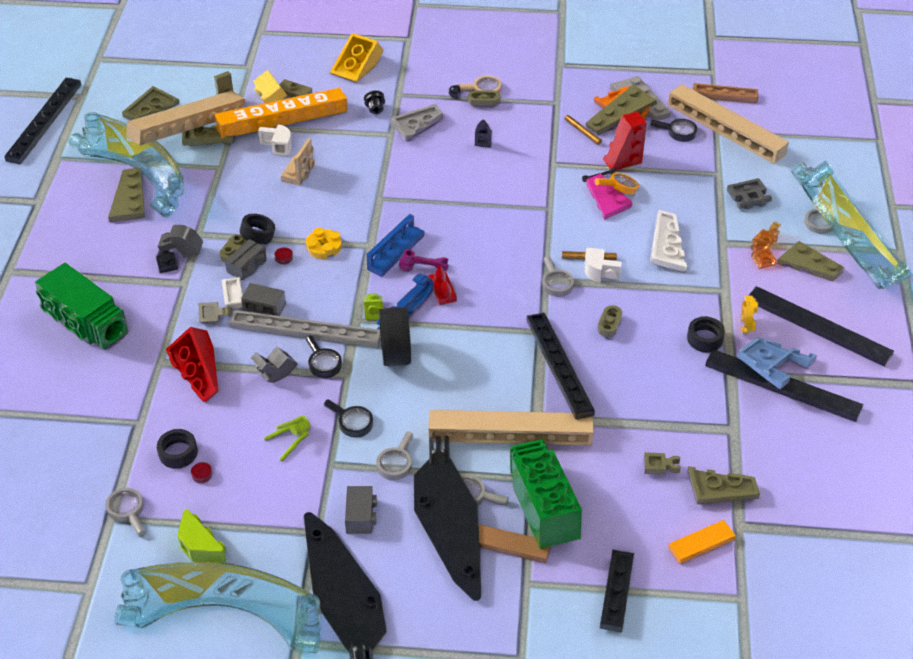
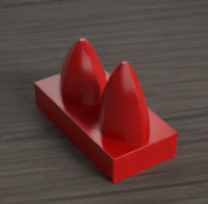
M439 265L435 274L428 275L434 282L433 292L438 305L457 302V296L447 272H444L443 268Z

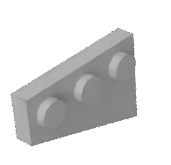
M436 104L392 117L391 123L406 142L441 120L443 113Z

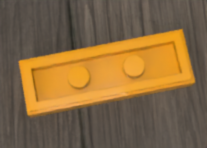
M722 520L669 543L668 548L679 564L735 540L736 535L727 523Z

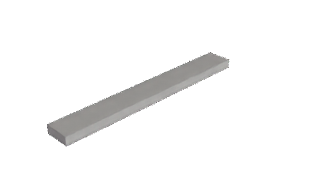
M234 310L229 323L230 328L299 338L312 336L314 340L378 348L381 341L380 330L239 310Z

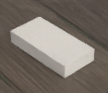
M240 277L223 279L222 287L225 307H232V309L242 308L241 297L243 293Z

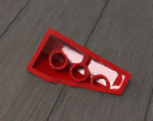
M189 327L166 348L172 366L181 372L182 378L191 384L192 390L203 402H207L219 392L214 347L207 330Z

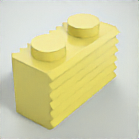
M266 70L256 80H253L256 86L254 90L259 96L262 95L260 98L264 103L282 100L287 96L269 70Z

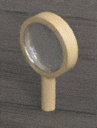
M481 76L475 80L474 84H456L460 86L461 91L493 90L501 92V81L494 76Z

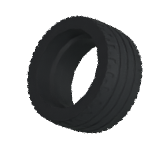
M407 307L379 309L383 365L402 366L411 364V340Z

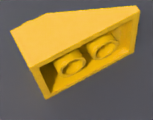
M351 33L330 73L358 82L378 63L384 50L378 41Z

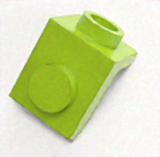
M370 293L367 296H363L365 320H378L379 309H383L382 295L378 296L377 293Z

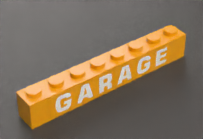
M339 87L216 113L215 127L223 139V137L256 132L260 127L274 128L278 124L288 125L347 112V97Z

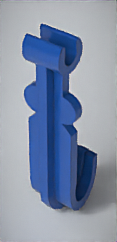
M419 273L412 279L417 284L397 303V307H407L408 319L409 314H412L433 291L434 282L425 274Z

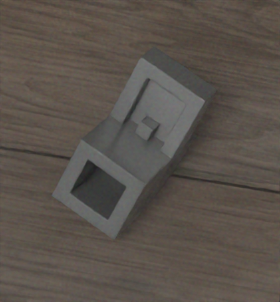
M173 225L171 232L162 234L157 247L161 252L177 248L185 258L199 254L203 240L192 228L185 225Z
M276 347L267 358L257 352L251 357L256 363L254 367L270 383L277 382L288 376L298 364L286 351L279 347Z

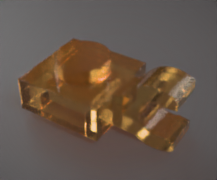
M773 222L768 231L762 229L753 238L752 244L768 251L778 241V234L780 233L778 229L781 227V224Z
M759 237L752 239L754 245L750 246L753 251L751 257L758 269L775 266L777 260L770 249L763 248Z

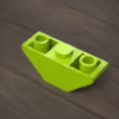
M185 509L177 535L180 549L192 562L224 564L227 562L224 544L214 539L212 531L202 525L197 514H192L188 509Z

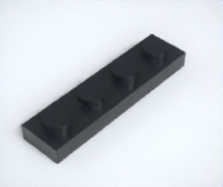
M612 549L600 629L622 633L634 553Z

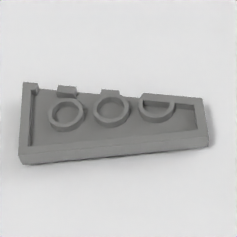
M639 76L610 84V90L617 91L625 86L630 87L634 84L656 99L657 105L650 107L647 116L657 121L670 117L671 112Z

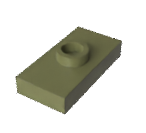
M229 71L214 76L216 95L233 91L232 77Z
M286 79L279 84L289 97L312 93L311 87Z

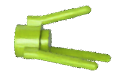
M299 416L296 419L276 426V429L279 430L265 436L264 440L273 438L288 430L293 435H300L280 457V461H283L303 438L309 435L307 431L311 428L310 422L305 416Z

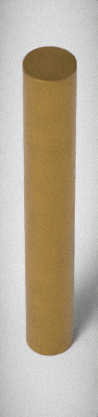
M570 115L565 116V121L597 145L602 143V139Z
M562 251V258L585 259L586 252ZM604 253V260H617V253Z

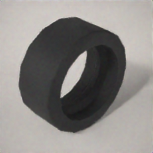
M256 213L247 214L242 218L239 232L246 241L250 239L256 242V244H267L273 239L275 224L264 215Z
M708 316L695 318L688 327V343L691 347L701 352H711L713 349L718 350L723 344L725 328L715 318ZM708 330L717 337L706 339L698 336L695 332Z
M173 429L167 431L157 441L156 448L159 459L166 467L172 469L183 468L191 464L197 457L198 448L195 437L187 430ZM175 443L189 445V448L181 454L171 455L165 452L170 445Z

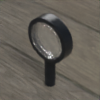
M676 119L671 123L651 120L650 126L668 130L670 137L677 141H691L697 135V125L688 119Z
M312 336L306 337L305 340L313 351L308 360L310 372L319 378H330L338 374L342 368L340 354L333 349H320Z
M329 399L325 401L324 406L339 415V427L343 434L357 438L367 435L372 430L373 415L367 408L352 406L343 409Z

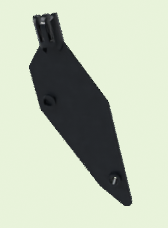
M436 436V449H434L433 437H429V459L414 474V512L453 582L473 601H478L481 599L478 505L450 458L449 436H444V449H442L441 436Z
M306 512L304 514V526L313 601L348 651L350 659H373L372 651L387 633L381 595L333 529L313 513Z

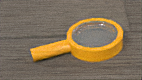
M613 173L610 179L596 178L595 180L596 185L612 186L614 189L630 195L635 194L639 187L635 179L623 173Z

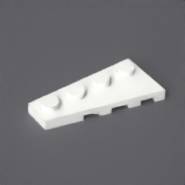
M659 210L656 218L650 263L685 272L687 264L684 261L685 254L681 247L682 240L679 237L676 214Z

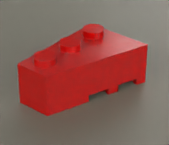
M638 111L622 115L615 130L616 136L613 142L609 144L608 154L603 157L609 169L619 170L642 164L647 123Z

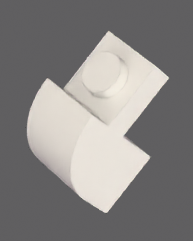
M278 124L277 128H259L260 144L272 145V153L274 155H290L292 142L291 133L287 127Z
M586 248L584 272L589 279L601 283V278L620 280L622 262L604 260V249Z

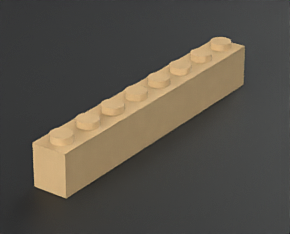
M683 84L670 92L668 106L765 160L775 164L786 156L789 142Z
M228 91L127 121L126 137L140 146L214 123L216 113L244 108L245 98L233 91Z
M429 410V437H433V442H436V436H441V440L444 442V436L448 435L449 442L523 444L543 439L545 444L592 445L593 416L575 419L572 413Z

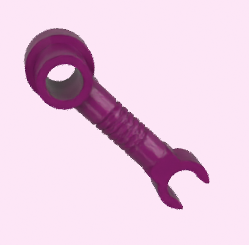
M407 249L400 259L399 268L403 271H411L416 263L435 266L436 268L440 265L446 271L449 266L447 264L449 259L446 257L436 259L415 256L414 251Z

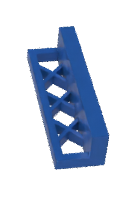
M407 215L366 254L368 271L383 277L403 257L405 250H411L425 236L424 230L414 226V215Z

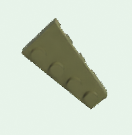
M633 84L588 120L586 127L596 135H599L616 126L622 115L637 111L641 113L645 111L644 108L650 105L651 107L657 105L656 99Z
M140 167L124 169L122 171L108 216L109 222L145 218Z

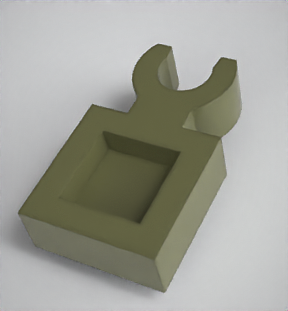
M645 452L644 474L665 475L666 470L672 473H680L681 465H674L680 463V457L672 456L666 458L665 453Z

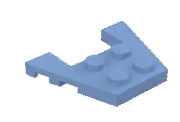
M757 337L741 348L737 357L777 388L781 389L789 383L790 376L777 370L779 366L790 359L808 368L815 362L817 355L810 353L809 356L800 353L799 349L781 348L782 344Z

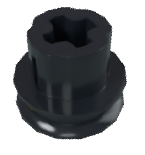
M373 90L364 95V104L369 108L370 113L380 114L384 110L385 96L383 92Z

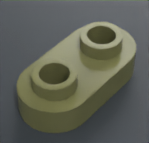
M493 90L471 91L468 93V103L472 106H495L500 103V94Z
M240 234L232 236L220 250L222 262L225 263V260L247 242Z
M610 305L604 309L598 323V333L601 336L612 337L616 334L622 320L621 308Z

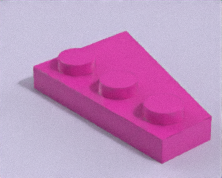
M601 173L587 179L586 185L592 197L595 198L597 207L601 210L604 220L632 207V201L622 192L614 189L612 186L595 184L596 178L606 179Z

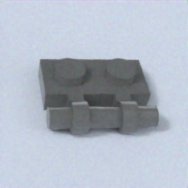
M759 178L727 186V192L734 201L741 200V202H737L738 209H749L754 205L762 206L772 201L771 195H764L767 188Z

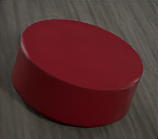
M282 247L274 253L275 261L279 264H288L293 260V252L289 248Z
M199 462L191 468L192 479L197 483H205L212 478V468L208 463Z

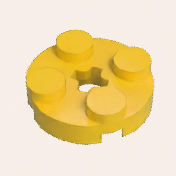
M320 227L315 228L305 241L309 254L318 259H327L332 254L335 256L342 249L340 233Z
M744 295L745 301L742 302L741 322H744V327H741V333L750 334V332H755L756 321H754L753 314L757 313L758 302H756L753 296Z

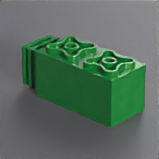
M66 262L35 281L36 294L40 299V308L43 312L49 313L56 322H61L68 331L75 333L81 341L84 340L89 345L94 342L104 350L129 332L124 311L115 306L114 298Z
M543 439L511 446L510 472L513 477V490L539 549L581 539L582 508L554 450H548Z

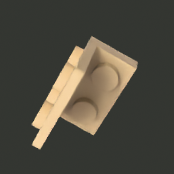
M307 138L297 155H294L281 175L282 182L300 186L303 180H306L309 171L315 165V159H313L314 147L312 146L311 139Z

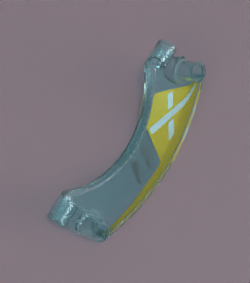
M96 112L85 114V127L82 128L83 136L79 133L72 134L69 138V145L84 156L107 158L123 162L134 168L140 167L141 172L150 180L155 191L150 207L162 217H169L179 206L178 198L184 195V177L169 152L157 141L139 146L126 137L127 124Z
M826 160L815 168L811 166L808 168L804 162H800L792 168L791 173L853 259L878 289H887L893 284L898 285L913 275L907 265L897 258L836 178L833 169Z
M220 562L166 563L130 569L121 575L120 580L123 587L121 599L123 605L119 604L116 609V625L144 628L169 614L184 609L200 606H225L240 609L260 617L279 632L291 650L309 653L318 652L321 631L319 598L280 577L253 568Z

